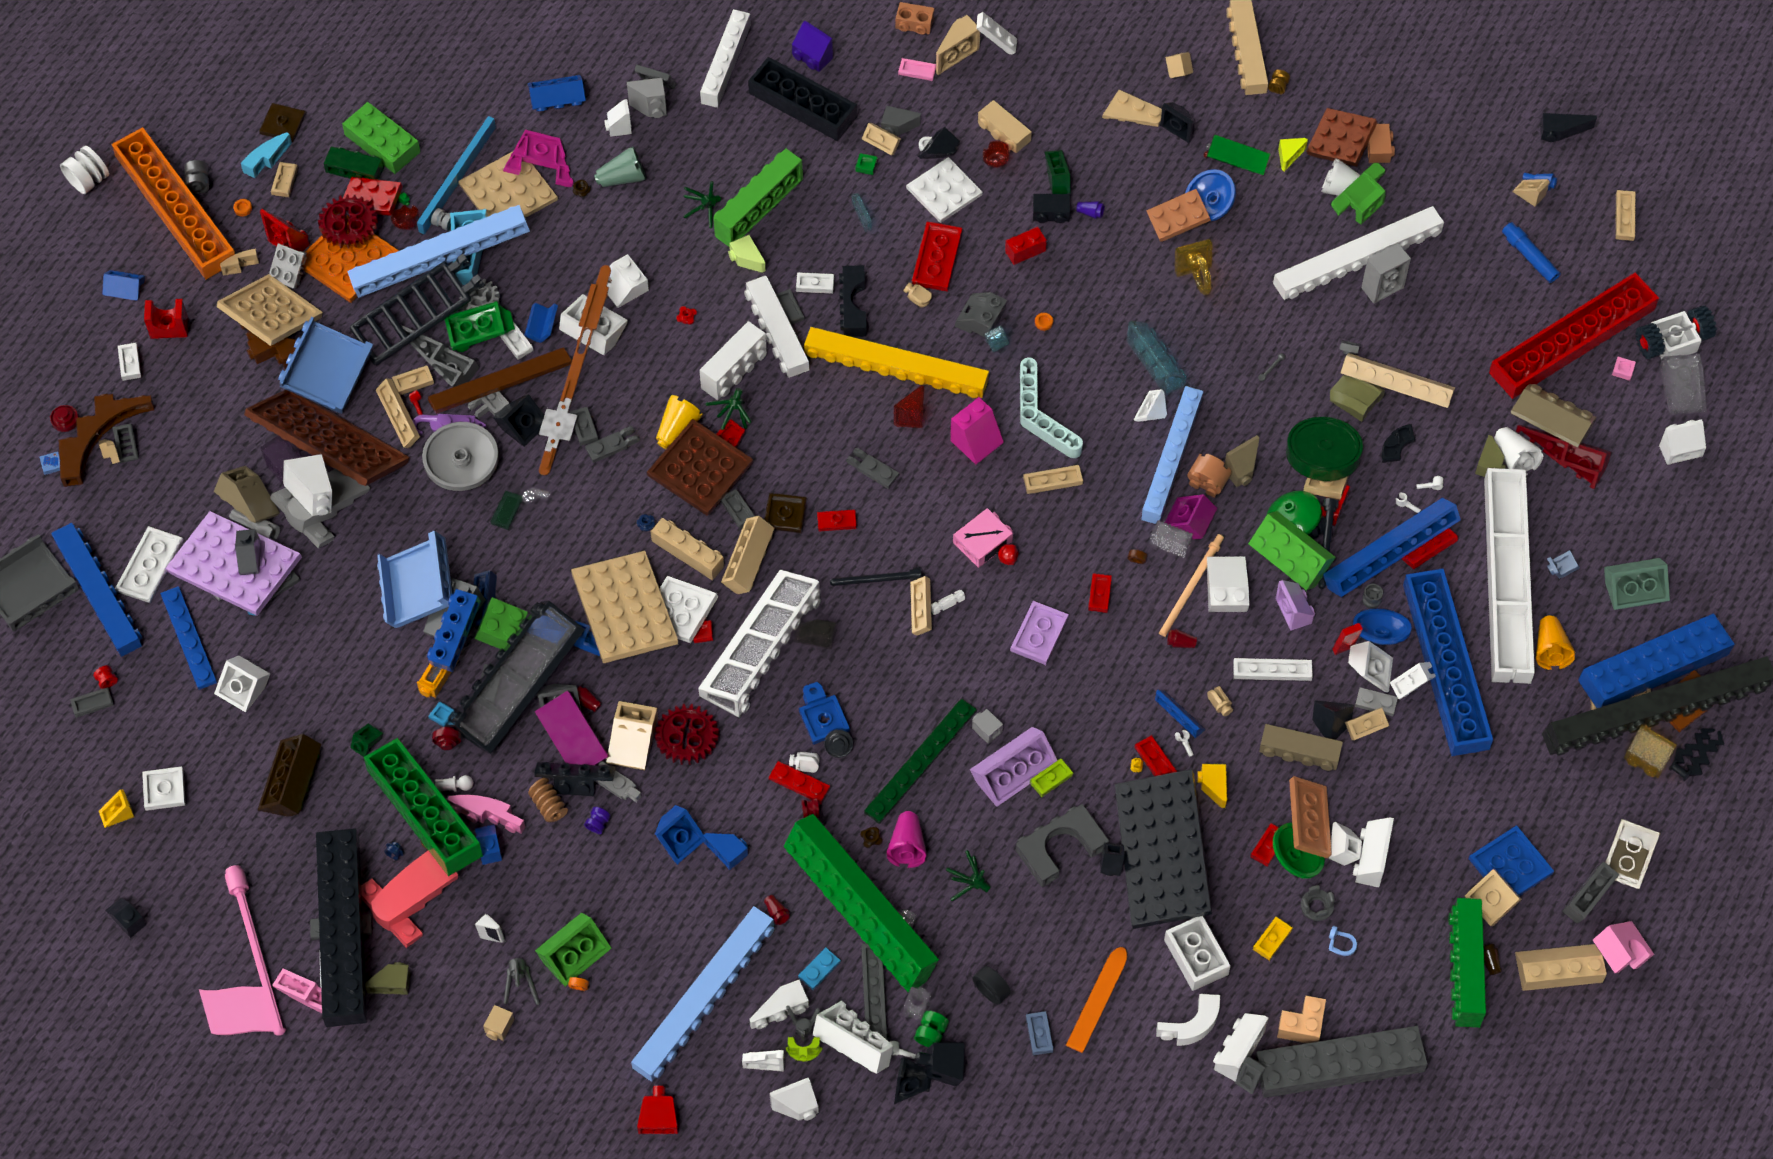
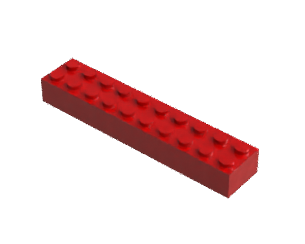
M1633 273L1493 360L1489 374L1514 399L1522 394L1529 384H1538L1654 311L1659 297L1636 273Z

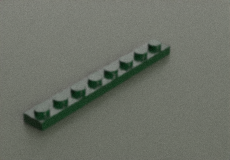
M960 699L868 805L864 813L880 824L973 717L977 709L963 699Z

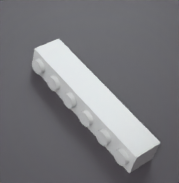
M733 9L700 91L701 104L719 107L751 26L750 13Z
M767 276L746 282L745 297L747 301L751 300L753 304L751 305L754 315H758L760 318L758 319L760 328L762 330L765 329L766 340L768 344L772 343L774 347L772 348L773 354L776 359L779 358L781 361L779 363L781 371L783 373L786 372L788 378L809 371V361Z

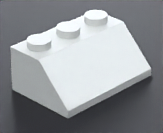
M583 294L561 313L559 330L578 340L581 334L582 327H579V322L587 296ZM603 307L597 330H593L589 347L605 355L617 343L628 320ZM589 329L584 331L581 341L585 345L590 335Z
M1394 818L1368 821L1366 828H1362L1360 840H1363V844L1361 846L1359 864L1355 863L1353 875L1356 876V883L1374 887L1380 886Z
M1245 1013L1242 1019L1238 1018L1233 1026L1234 1033L1232 1036L1228 1035L1223 1043V1046H1225L1222 1052L1218 1051L1213 1060L1215 1063L1214 1070L1236 1082L1245 1059L1248 1056L1251 1057L1265 1033L1268 1017Z

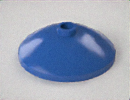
M1216 169L1198 174L1189 183L1185 192L1197 189L1211 221L1223 217L1231 209L1236 197V187L1232 178L1227 173Z
M1364 610L1358 613L1353 620V625L1360 623L1363 628L1359 636L1366 641L1378 645L1397 644L1406 640L1411 634L1412 627L1409 620L1391 610Z

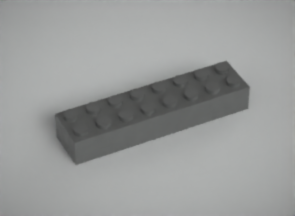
M1418 1026L1257 1051L1255 1060L1265 1067L1260 1080L1263 1098L1425 1072L1427 1067V1060Z

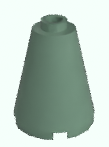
M634 146L629 147L596 170L597 174L594 177L598 185L601 184L602 187L646 180L643 166L640 164L639 156Z

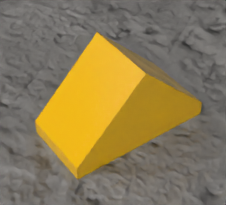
M120 789L99 810L104 828L134 817L123 789Z

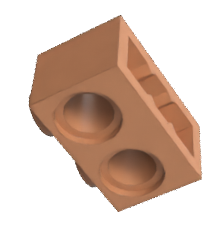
M900 2L895 19V28L904 32L914 31L921 35L930 34L934 20V8Z

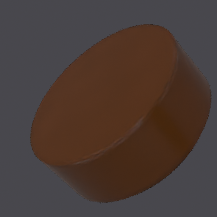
M1130 550L1127 558L1130 562L1144 564L1148 555L1140 550Z

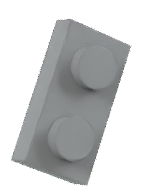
M1359 688L1355 707L1369 711L1383 708L1385 715L1393 716L1398 697Z

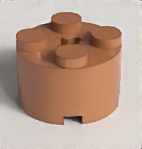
M1199 454L1187 474L1190 480L1189 485L1195 489L1201 487L1206 490L1207 495L1215 497L1217 494H1220L1231 476V469L1223 467L1225 463L1212 455L1205 454L1203 457L1202 454Z

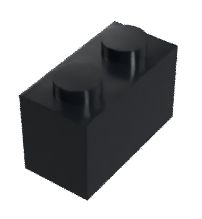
M1033 194V221L1039 223L1055 221L1056 223L1069 222L1070 194Z

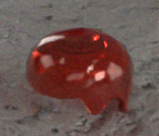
M992 141L987 149H983V161L990 167L999 168L1009 161V145L1006 142Z
M403 205L400 209H396L391 213V222L399 229L410 230L417 225L419 210L415 205L412 208Z

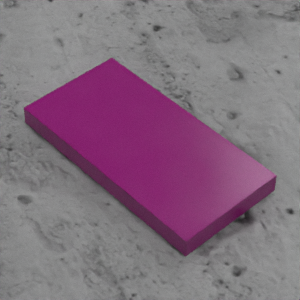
M568 690L535 711L566 763L598 765L609 758Z

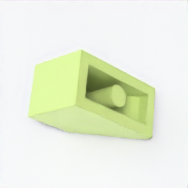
M750 235L730 243L728 254L731 261H736L740 267L762 273L766 271L765 261Z

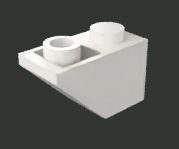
M1334 822L1331 836L1332 855L1329 859L1344 866L1359 860L1362 841L1351 829Z

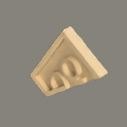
M1118 90L1102 118L1118 119V121L1124 122L1131 121L1137 124L1158 127L1161 121L1162 109Z

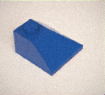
M677 805L661 817L655 835L677 865L704 842L703 833L688 811Z

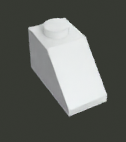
M625 99L607 112L608 120L604 121L606 131H610V137L632 134L628 102Z

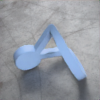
M1333 926L1329 935L1331 939L1329 950L1342 956L1353 954L1357 948L1356 939L1348 933L1337 931L1338 927ZM1340 935L1349 938L1353 943L1351 950L1345 952L1333 947L1335 936Z

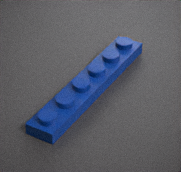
M179 586L160 593L198 690L216 684L215 676Z

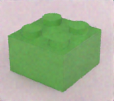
M492 597L486 607L474 639L496 648L504 649L508 644L506 642L512 633H517L520 629L518 625L527 616L528 612Z

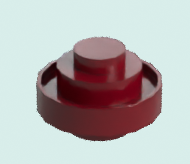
M61 405L52 411L50 421L57 431L67 432L77 426L76 418H79L76 409L72 406Z
M442 727L432 733V742L441 747L442 750H451L460 744L461 733L452 727Z

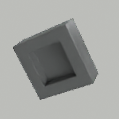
M1342 340L1340 350L1344 354H1358L1360 344Z

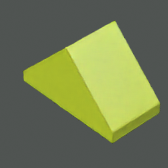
M1280 139L1278 150L1281 169L1284 172L1306 150L1308 139Z

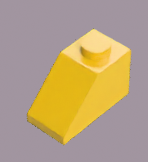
M1202 764L1201 771L1197 772V783H1201V790L1221 808H1225L1227 802L1226 764Z

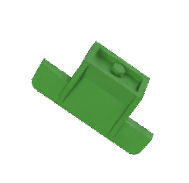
M1373 163L1332 201L1331 205L1338 216L1351 206L1356 210V221L1362 224L1384 204L1386 191L1376 182L1385 174V169L1379 163Z

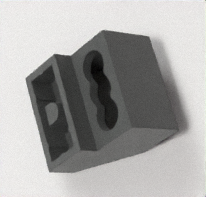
M991 292L972 293L957 318L955 327L970 334L975 332L989 339L1005 311L1007 300Z

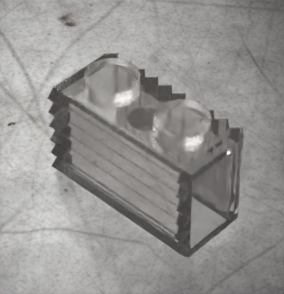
M1158 520L1151 533L1149 545L1185 559L1191 546L1193 534Z

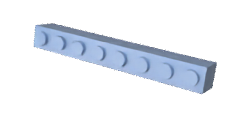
M1188 386L1184 388L1142 510L1141 520L1160 525L1202 402V390Z

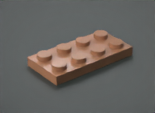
M1293 776L1289 782L1294 848L1328 858L1332 855L1327 787Z

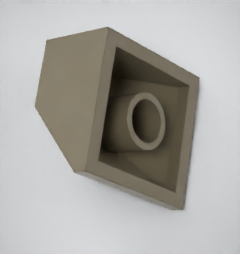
M1258 435L1226 453L1224 467L1231 469L1232 474L1229 479L1236 487L1240 485L1246 486L1252 480L1259 443Z

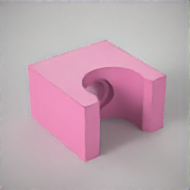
M1632 921L1609 925L1593 939L1614 973H1619L1628 964L1633 969H1637L1654 955Z

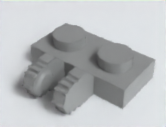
M498 391L469 402L468 408L472 411L483 403L484 405L476 410L474 414L479 419L488 411L495 416L509 402Z

